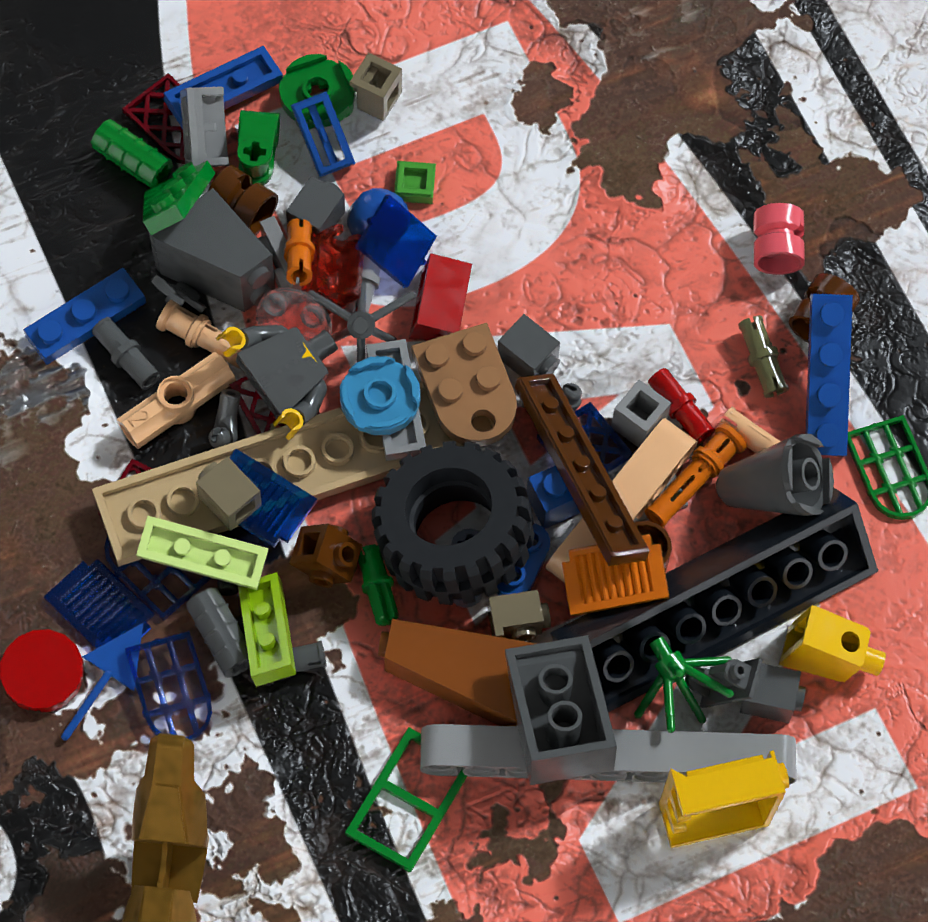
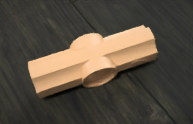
M213 352L180 376L165 378L159 384L157 392L117 418V423L129 442L139 449L174 424H184L194 417L197 408L219 394L223 389L229 387V384L236 381L235 375L224 358ZM174 396L186 398L180 404L173 405L168 403V400Z

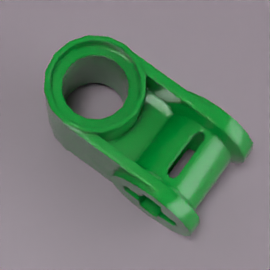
M243 110L240 112L237 149L238 168L252 178V184L259 182L264 185L272 178L275 152L279 142L280 113Z

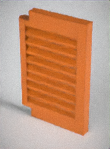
M650 534L642 535L650 550L645 561L608 566L597 544L568 550L570 561L562 562L570 615L577 616L670 598L661 545H652Z

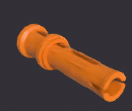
M724 423L719 424L715 428V435L703 447L699 446L693 451V461L645 509L644 512L647 518L664 528L667 522L692 498L709 478L718 477L724 465L736 453L740 454L746 449L743 437L731 426ZM720 447H723L719 453H716ZM687 482H689L690 484L679 494V496L674 501H671L670 499Z

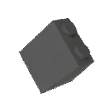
M214 188L198 198L185 219L153 235L150 234L155 266L161 275L177 282H184L195 290L243 312H246L254 305L261 306L270 299L273 291H275L272 254Z

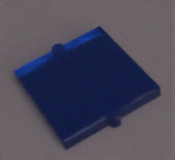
M389 194L385 195L373 217L367 219L368 226L355 247L400 286L408 288L419 267L425 265L426 260L424 258L437 235Z

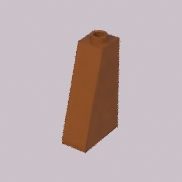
M392 619L390 632L382 631L378 656L385 657L386 672L498 726H517L505 649L537 643Z

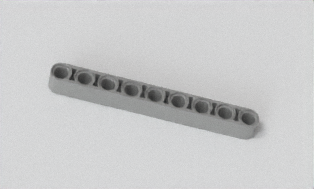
M426 725L421 729L420 771L436 776H458L462 769L467 777L528 778L518 726ZM613 729L617 745L614 771L566 779L666 782L670 768L685 775L687 771L763 755V758L766 759L769 752L774 750L777 763L783 762L787 769L790 785L797 781L796 739L782 734L686 731L669 733L668 731Z

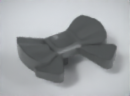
M155 275L152 283L167 295L165 302L168 303L170 300H173L182 306L186 301L200 313L206 308L203 303L198 301L200 299L198 292L184 282H178L176 285L170 284L158 275Z

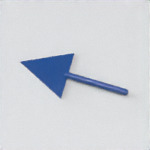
M143 623L82 656V658L104 673L62 733V740L66 741L70 738L111 677L132 691L135 690Z

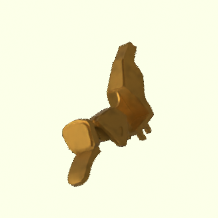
M159 733V735L151 738L149 743L145 774L136 788L131 838L134 841L131 895L126 905L122 922H197L193 903L198 902L209 843L205 794L194 781V744L190 739L182 735Z

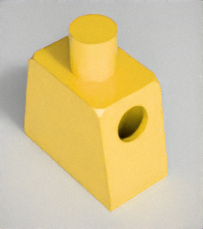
M811 605L788 627L779 665L831 680L845 682L859 670L878 676L883 669L886 653L868 647L871 634L869 628Z

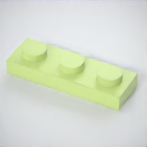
M147 516L136 557L257 590L268 548Z

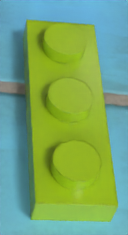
M278 573L261 577L257 590L238 585L250 674L255 686L296 675L283 586Z

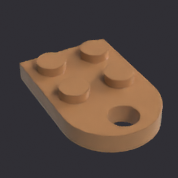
M487 323L411 346V354L436 419L443 432L449 438L462 445H465V442H472L482 447L499 441L510 431L516 415V395ZM484 416L493 421L494 427L490 431L479 432L474 429L471 423L475 418Z

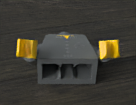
M282 325L252 326L244 329L229 327L216 337L217 341L220 339L227 340L231 346L223 352L225 357H230L237 351L242 350L237 353L236 363L276 418L273 426L276 427L279 423H283L290 428V432L285 437L286 439H292L304 424L318 414L327 392L325 380L329 374L322 360L338 350L335 341L326 330H323L309 341L305 339L297 327L288 330Z

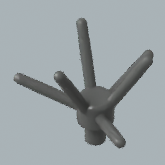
M360 282L358 285L357 311L353 314L313 290L308 291L307 296L347 321V328L334 333L331 337L335 342L350 335L357 338V362L365 359V338L373 335L385 342L397 340L396 337L376 328L375 321L413 300L416 297V293L411 291L372 314L366 311L365 282Z

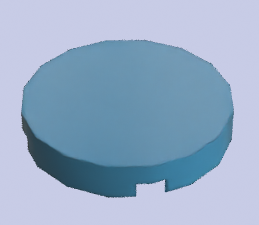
M387 356L368 357L355 363L348 370V374L340 385V405L347 421L359 431L374 436L391 435L406 428L416 417L420 406V383L413 370L407 365L403 366L401 363L395 362L394 358Z

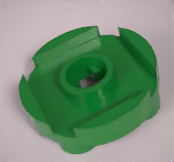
M310 54L296 59L287 67L286 74L279 84L280 102L283 110L291 119L296 121L291 105L313 97L310 95L312 92L311 87L318 85L320 89L328 90L327 93L339 122L350 116L354 109L356 92L350 86V80L353 77L351 70L339 60L338 63L327 60V55ZM322 102L315 104L323 126H331ZM308 108L302 109L309 130L315 128Z

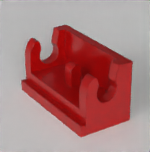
M430 253L421 273L409 339L428 341L460 331L472 268L471 263Z

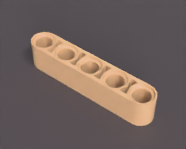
M666 418L658 423L612 480L633 520L642 517L645 509L655 501L692 454L698 443ZM583 518L558 547L546 565V569L564 583L562 562L570 561L568 550L597 544Z

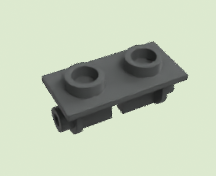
M757 658L743 662L738 659H731L725 664L710 667V670L695 667V669L734 692L732 698L722 695L689 675L685 676V682L689 689L702 696L701 708L752 699L759 685V671L762 659Z

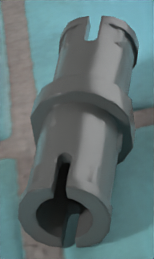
M110 317L103 318L93 327V335L111 354V361L117 368L122 367L142 390L149 389L159 380L160 373L140 352L141 346L135 339L129 340Z

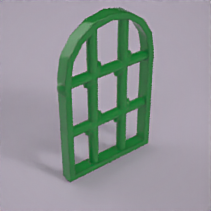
M902 415L879 423H873L848 432V448L862 478L866 493L876 509L887 517L898 520L913 519L922 514L928 507V496L926 502L922 504L915 487H917L916 483L926 481L928 489V469L905 416ZM901 423L910 445L898 448L889 426ZM883 428L891 447H889L890 451L878 454L869 432ZM863 434L870 451L868 454L870 457L860 460L851 438ZM913 451L923 475L911 478L903 460V453ZM895 456L904 477H902L903 481L891 484L882 463H884L883 459ZM874 462L883 481L882 487L873 490L863 467ZM908 486L917 510L903 513L895 495L897 493L896 489ZM888 493L895 512L883 506L876 496Z

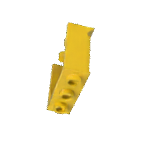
M774 750L769 752L766 759L763 758V755L687 771L685 775L670 768L659 800L670 847L675 848L769 826L784 798L785 789L789 788L787 769L783 762L777 763Z

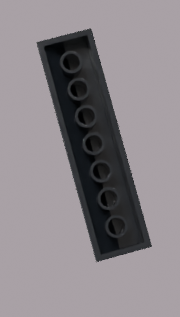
M833 487L832 499L830 503L823 504L821 510H824V512L821 514L801 516L782 513L665 573L670 598L587 613L550 632L553 641L588 635L609 713L647 693L659 674L655 665L659 661L649 646L654 640L664 637L672 652L680 651L684 659L716 657L808 609L811 605H815L877 573L878 568L858 504Z

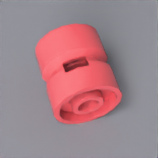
M771 203L756 209L754 212V234L758 238L754 242V267L761 272L773 275L790 274L802 269L805 265L804 240L802 239L804 236V211L798 206L787 203Z

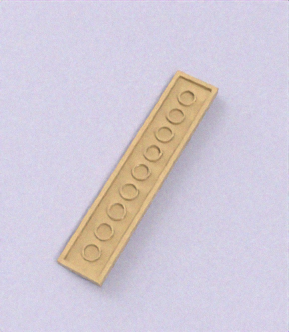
M419 381L421 396L419 411L426 446L432 445L433 449L443 447V442L454 440L449 438L439 426L423 382ZM340 407L316 415L304 424L290 440L285 438L290 432V428L285 425L93 488L92 492L119 567L141 559L136 557L147 516L214 534L229 530L198 497L196 486L198 476L206 466L213 462L218 464L227 456L261 492L262 506L236 527L383 479L390 469L398 470L401 467L399 462L401 459L386 461L382 436H374L359 431L347 421ZM484 416L475 418L471 423L474 429L479 432H487L494 427L493 421ZM456 442L457 446H464Z

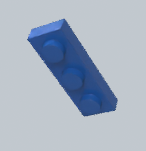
M261 46L164 92V102L183 129L180 100L181 90L193 87H223L225 110L280 84L283 74L266 48Z
M121 268L24 328L23 331L25 337L45 364L48 365L93 337V327L103 318L110 317L115 323L146 303L145 295L126 270Z

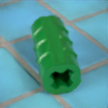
M112 119L104 121L92 137L91 144L94 150L105 156L106 160H110L121 167V170H125L134 176L136 181H141L150 188L163 183L172 171L173 164L171 159L160 153L158 148H153L144 142L143 138H138L128 131V128L122 127Z

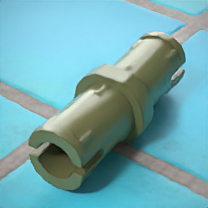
M758 315L753 317L754 322L751 323L750 318L741 321L738 326L742 331L750 353L748 362L751 367L756 369L765 398L774 397L773 392L776 391L778 396L788 391L789 388L784 380L777 359L779 356L778 349L770 342L763 323L764 320L762 316Z

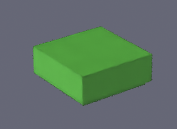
M397 161L394 193L402 197L404 202L433 204L436 164Z

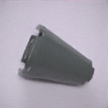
M797 434L723 468L716 481V491L722 501L729 507L801 516L819 515L824 512V510H821L823 504L830 503L833 496L834 478L830 458H822L818 448L824 446L819 439L812 434Z

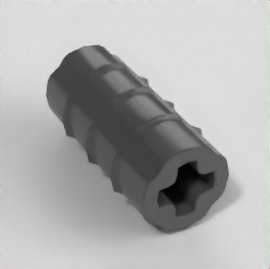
M209 588L196 594L186 603V608L195 622V627H198L203 636L204 644L208 645L214 656V661L218 663L224 676L227 678L233 677L249 669L245 636L238 625V621L235 620L228 608L229 604L225 602L218 588Z

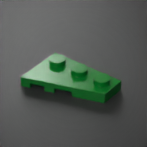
M208 160L197 166H194L192 162L187 163L172 174L173 178L144 192L143 223L151 235L185 219L216 174Z

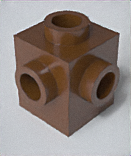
M336 525L303 526L300 528L289 564L310 576L309 581L321 587L330 588L333 584L350 583L356 572L363 545L349 537V532L346 529Z

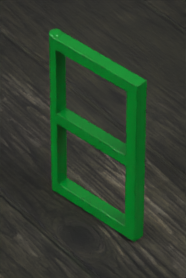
M408 727L345 832L347 837L404 868L409 873L412 872L467 778V775H464L461 769L438 809L387 781L411 740L421 745V734ZM381 790L432 817L431 822L409 859L358 831Z

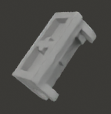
M193 87L180 91L185 164L192 162L194 166H197L208 160L212 167L229 166L223 87Z

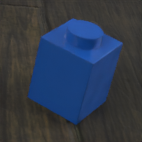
M556 466L528 477L526 489L528 499L544 529L580 514Z

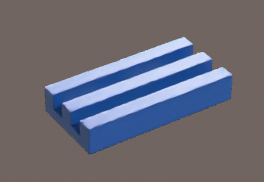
M327 91L291 105L292 112L319 178L355 165L351 150ZM320 102L323 104L344 157L341 161H337L315 104ZM308 108L330 163L328 166H323L302 109Z

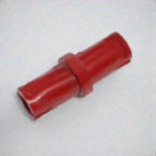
M666 368L660 369L651 376L648 384L654 391L671 402L670 418L676 419L689 436L698 442L697 444L707 440L715 432V428L696 406L697 399L691 392L686 393Z

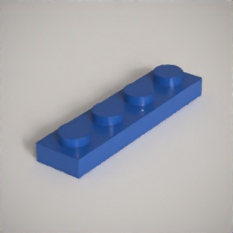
M810 294L805 434H812L821 441L824 446L818 448L821 455L847 456L853 295Z

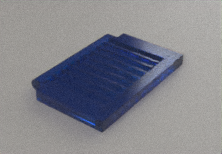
M235 449L229 458L260 490L262 503L261 507L238 526L272 547H275L280 539L288 543L317 503V498L240 450Z
M96 559L89 566L82 561L44 596V599L95 649L142 623V637L152 629L147 622L155 613L99 559Z

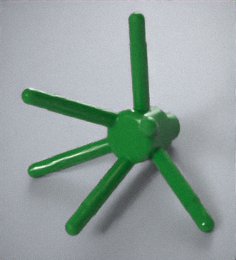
M664 637L654 640L649 646L659 661L655 665L659 674L634 712V717L640 719L663 685L667 731L673 733L675 731V714L672 684L676 682L697 720L702 724L705 723L706 717L683 677L689 675L722 695L732 698L734 692L731 689L693 668L725 664L732 658L726 656L684 659L680 651L672 652Z

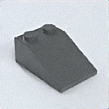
M588 635L505 649L521 749L530 785L614 771L617 745Z

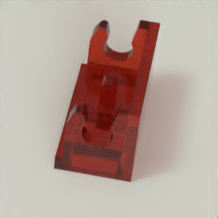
M342 224L332 225L316 235L311 233V242L315 246L314 258L311 262L312 280L307 285L301 287V295L326 315L333 312L307 296L308 291H315L341 308L359 299L361 294L366 239L360 234L349 236L343 241L335 239V236L343 233L344 226Z

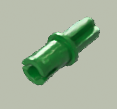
M375 544L362 547L365 555H363L361 550L358 559L364 581L361 586L362 592L368 594L376 624L379 626L391 625L392 619L399 617L391 589L394 581L387 574L379 546Z

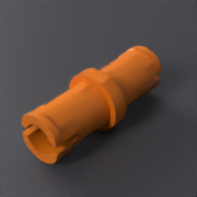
M292 219L288 222L287 242L284 248V259L287 262L286 279L289 283L295 285L296 277H299V286L307 285L312 280L311 262L315 253V246L311 242L312 225L304 219L302 227L299 226V219Z

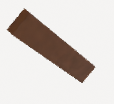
M554 373L517 378L514 388L608 566L645 561L650 550Z

